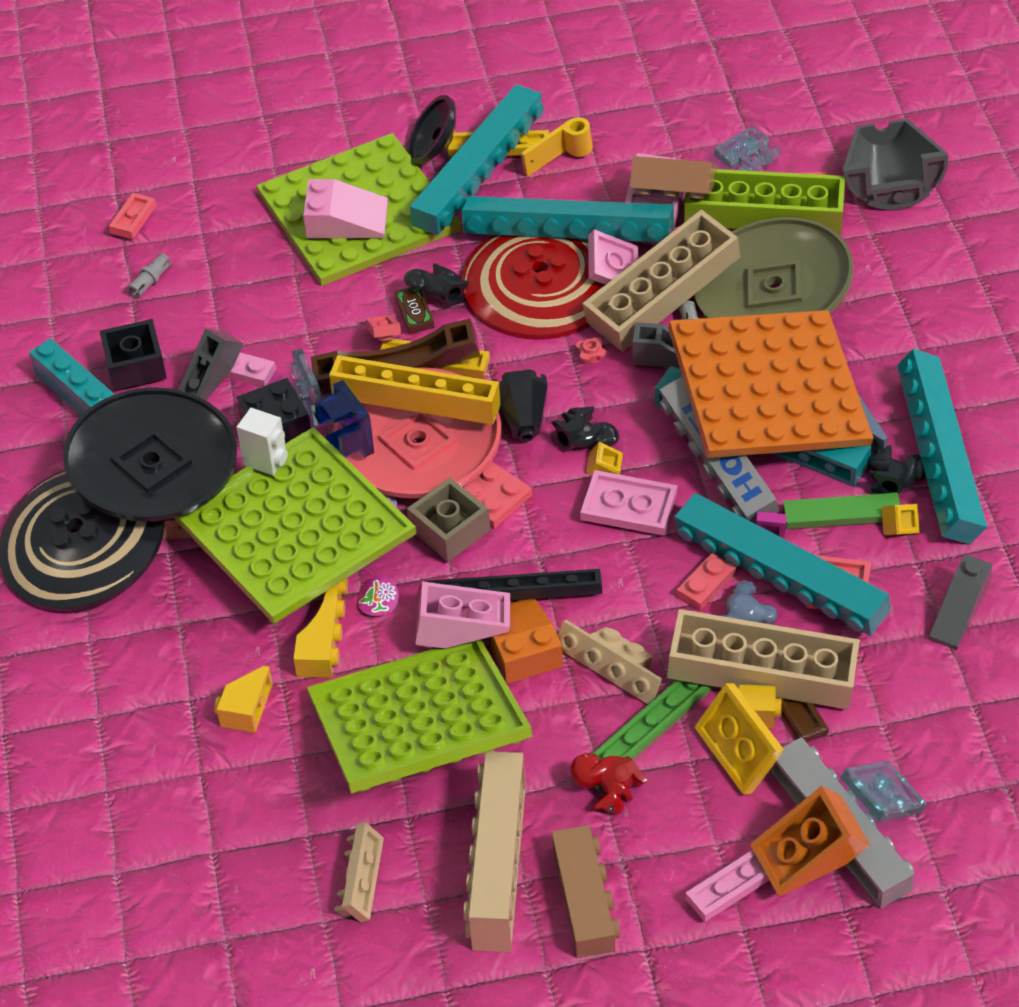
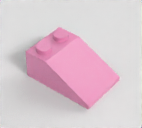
M308 179L304 208L307 238H384L388 198L335 179Z
M422 582L417 610L415 645L427 648H449L509 632L510 593Z

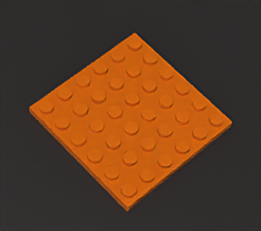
M829 310L670 320L668 330L707 458L870 446L874 438Z

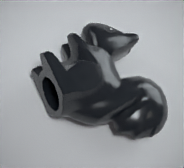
M434 263L432 274L422 269H412L403 276L407 286L422 290L447 306L465 301V298L462 296L463 289L469 285V282L461 280V275L455 274L451 269Z
M593 406L571 408L567 413L564 412L561 415L565 421L554 420L552 423L556 431L551 435V440L565 452L578 447H590L598 442L610 447L619 441L620 436L616 427L610 423H590L593 419Z
M888 445L886 448L874 452L869 457V463L872 467L876 468V470H870L869 475L878 480L877 483L871 486V492L899 494L903 489L912 486L916 479L922 481L926 478L920 455H909L901 462L892 458V447Z

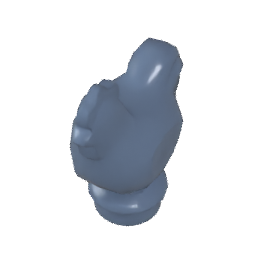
M746 580L736 583L733 594L727 598L725 603L726 615H721L765 624H773L778 617L775 607L759 603L751 596L755 593L756 587L753 586V582Z

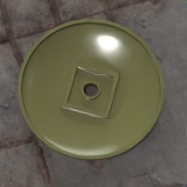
M777 217L759 220L732 231L738 237L740 258L694 295L697 306L705 318L829 310L831 314L839 307L850 290L854 277L853 259L850 249L843 238L834 230L819 222L796 217ZM773 284H781L776 288H770Z

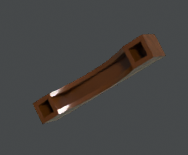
M469 318L442 325L434 332L420 339L396 347L358 352L333 351L310 358L314 381L321 394L332 392L329 374L337 355L412 368H434L480 357L476 332Z

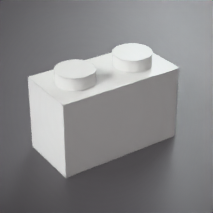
M250 408L236 427L243 465L274 475L278 468L285 464L288 457L281 418Z

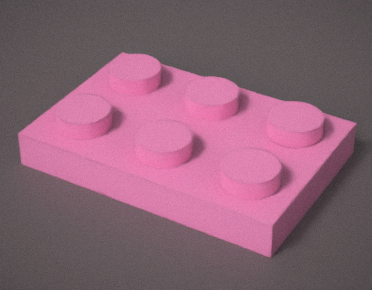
M594 470L580 512V520L664 536L678 493V485Z

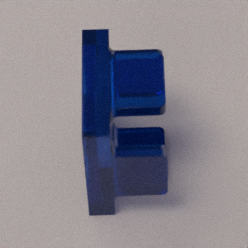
M343 380L334 383V393L314 404L319 424H324L331 420L332 423L339 422L342 426L341 429L326 435V440L344 457L360 451L364 457L375 453L370 415Z

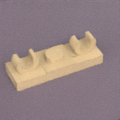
M366 822L357 824L355 834L347 838V841L353 846L352 850L345 851L344 854L349 858L346 872L347 881L345 889L337 892V896L343 900V903L334 909L342 917L352 915L359 922L370 921L384 837Z

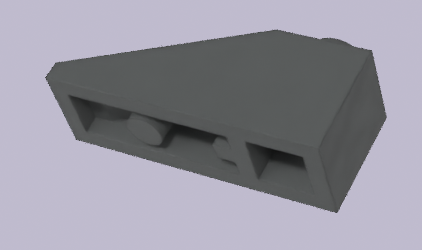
M205 328L178 390L191 393L207 401L234 367L244 343L224 331Z
M966 554L964 555L953 576L929 635V640L955 650L958 649L989 588L993 564Z

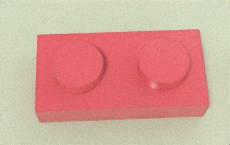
M132 193L110 223V234L134 239L157 206L155 198Z
M392 315L365 318L366 329L374 338L378 337L379 341L392 340L394 335H401L400 323Z
M712 553L677 589V597L701 611L735 575L736 567Z

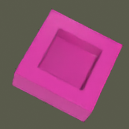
M757 512L756 525L785 539L787 514Z

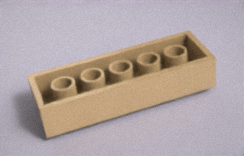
M700 210L583 302L586 321L620 351H625L633 344L636 322L658 324L740 258L738 237L703 210Z
M679 609L669 655L667 678L721 688L726 683H734L737 688H739V685L776 686V697L849 710L860 640Z
M490 751L485 753L484 764L478 765L480 790H476L475 794L477 817H473L472 836L475 838L474 845H470L469 862L472 864L471 873L467 874L466 888L469 898L464 903L466 938H471L472 951L511 952L526 791L524 754Z

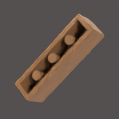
M590 825L552 831L553 852L576 957L582 958L615 952V939L620 938V930L617 918L611 919L609 910H614L611 891H605L603 883L607 882V874L604 863L598 864L597 856L601 855L598 836L592 837Z

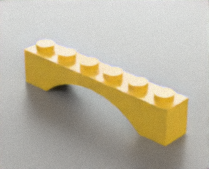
M348 578L325 592L324 600L318 613L308 626L297 635L294 652V665L297 677L332 678L334 666H339L340 652L339 648H336V644L342 641V624H339V619L345 617V600H342V595H347Z

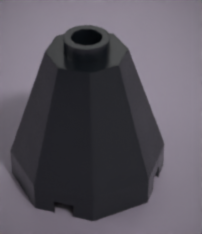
M531 369L506 372L502 375V381L499 382L501 404L498 410L499 415L513 438L523 442L531 441L541 432L548 396L546 375L541 374V378L537 377L536 372Z

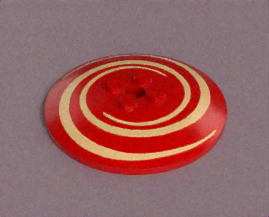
M492 235L471 253L462 273V280L469 282V285L463 289V296L471 312L488 327L500 333L523 339L542 340L560 338L588 328L590 325L586 321L583 302L605 286V284L589 279L588 239ZM538 269H544V270H546V271H540L539 273L535 272V271L538 270Z

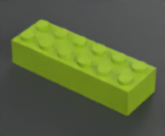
M716 169L711 194H705L704 199L689 198V192H686L684 223L700 210H703L728 229H738L749 223L769 218L796 217L819 222L841 235L845 176Z

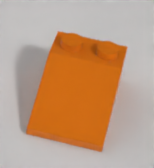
M524 599L511 603L509 632L487 638L506 684L562 668V644L552 622L536 599Z
M820 786L750 845L777 895L783 896L845 866L868 848L870 843L842 795Z

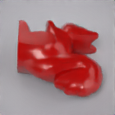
M583 753L572 761L570 767L572 779L578 786L591 788L600 784L603 788L605 795L593 806L594 811L603 810L612 814L621 813L624 810L621 797L630 802L633 800V796L629 788L634 784L642 786L647 782L634 760L629 756L611 755L599 759L597 754Z

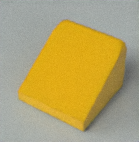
M598 442L589 452L586 473L593 474L594 470L620 475L623 453Z
M917 504L882 507L884 535L920 533Z

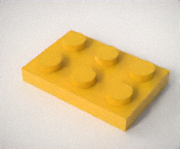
M726 683L694 727L743 795L754 792L784 751L734 683Z

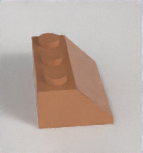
M633 156L630 188H637V194L652 195L653 190H663V196L678 197L679 192H689V198L704 199L705 194L712 193L717 163Z

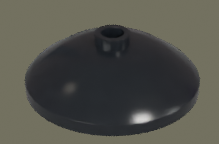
M441 95L435 98L418 117L406 147V151L411 156V163L416 165L427 163L450 145L456 126V106L451 97Z

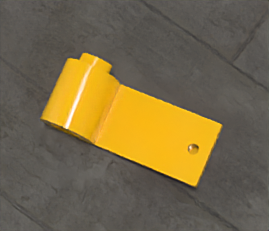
M580 117L570 119L521 152L524 175L530 176L565 151L575 157L588 155L593 149L588 120Z

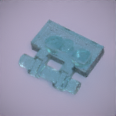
M751 126L715 147L714 156L729 168L739 164L741 167L737 170L758 171L759 167L773 163L775 158L781 155V151L777 146L769 149V138ZM755 154L758 155L755 159L750 158Z

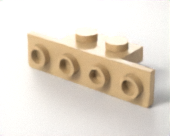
M568 620L563 621L558 638L564 653L646 704L655 699L662 678L646 669L651 665L653 655L644 651L641 645L631 643L621 637L620 633L614 629L605 627L589 634Z

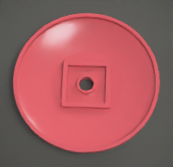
M418 368V369H424V370H430V371H437V372H443V373H449V374L460 375V374H457V373H454V372H451V371L442 370V369H437V368ZM346 400L335 420L333 430L334 447L382 494L397 498H422L448 478H452L463 487L478 477L489 466L497 453L501 440V420L499 412L494 424L490 425ZM415 438L425 439L421 443L412 442V440Z

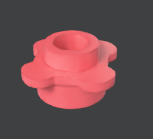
M594 337L585 341H578L576 348L580 350V359L585 363L593 364L605 357L606 350L601 346L602 340Z

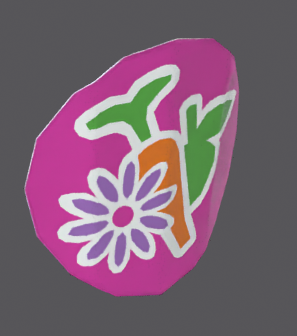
M384 575L374 576L362 587L358 595L357 604L364 614L381 616L390 613L396 608L399 603V592L397 586L390 578Z

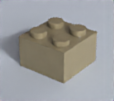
M448 478L407 508L408 519L416 526L415 535L447 562L491 531L489 508L452 478Z

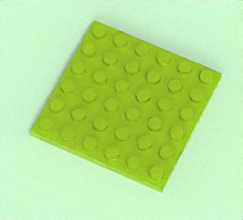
M393 133L256 185L257 193L321 286L461 231V222L456 216L453 217L450 225L445 227L439 235L412 226L410 205L430 184V181L416 164L411 163V156ZM308 179H335L388 198L385 237L307 238L304 208Z
M314 427L285 444L288 451L287 460L283 466L278 468L274 475L246 467L231 476L224 489L210 502L195 511L174 518L273 624L416 534V526Z
M481 639L449 648H434L307 687L310 700L351 794L358 791H366L387 782H395L412 774L427 772L444 764L456 763L479 753H488L495 748L516 744L524 739L533 737L528 720Z

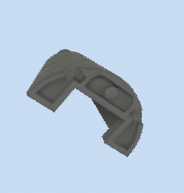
M908 119L889 121V125L884 129H878L874 124L856 126L843 172L849 189L856 197L867 202V205L884 210L903 209L923 201L930 196V192L937 184L940 185L947 170L948 153Z

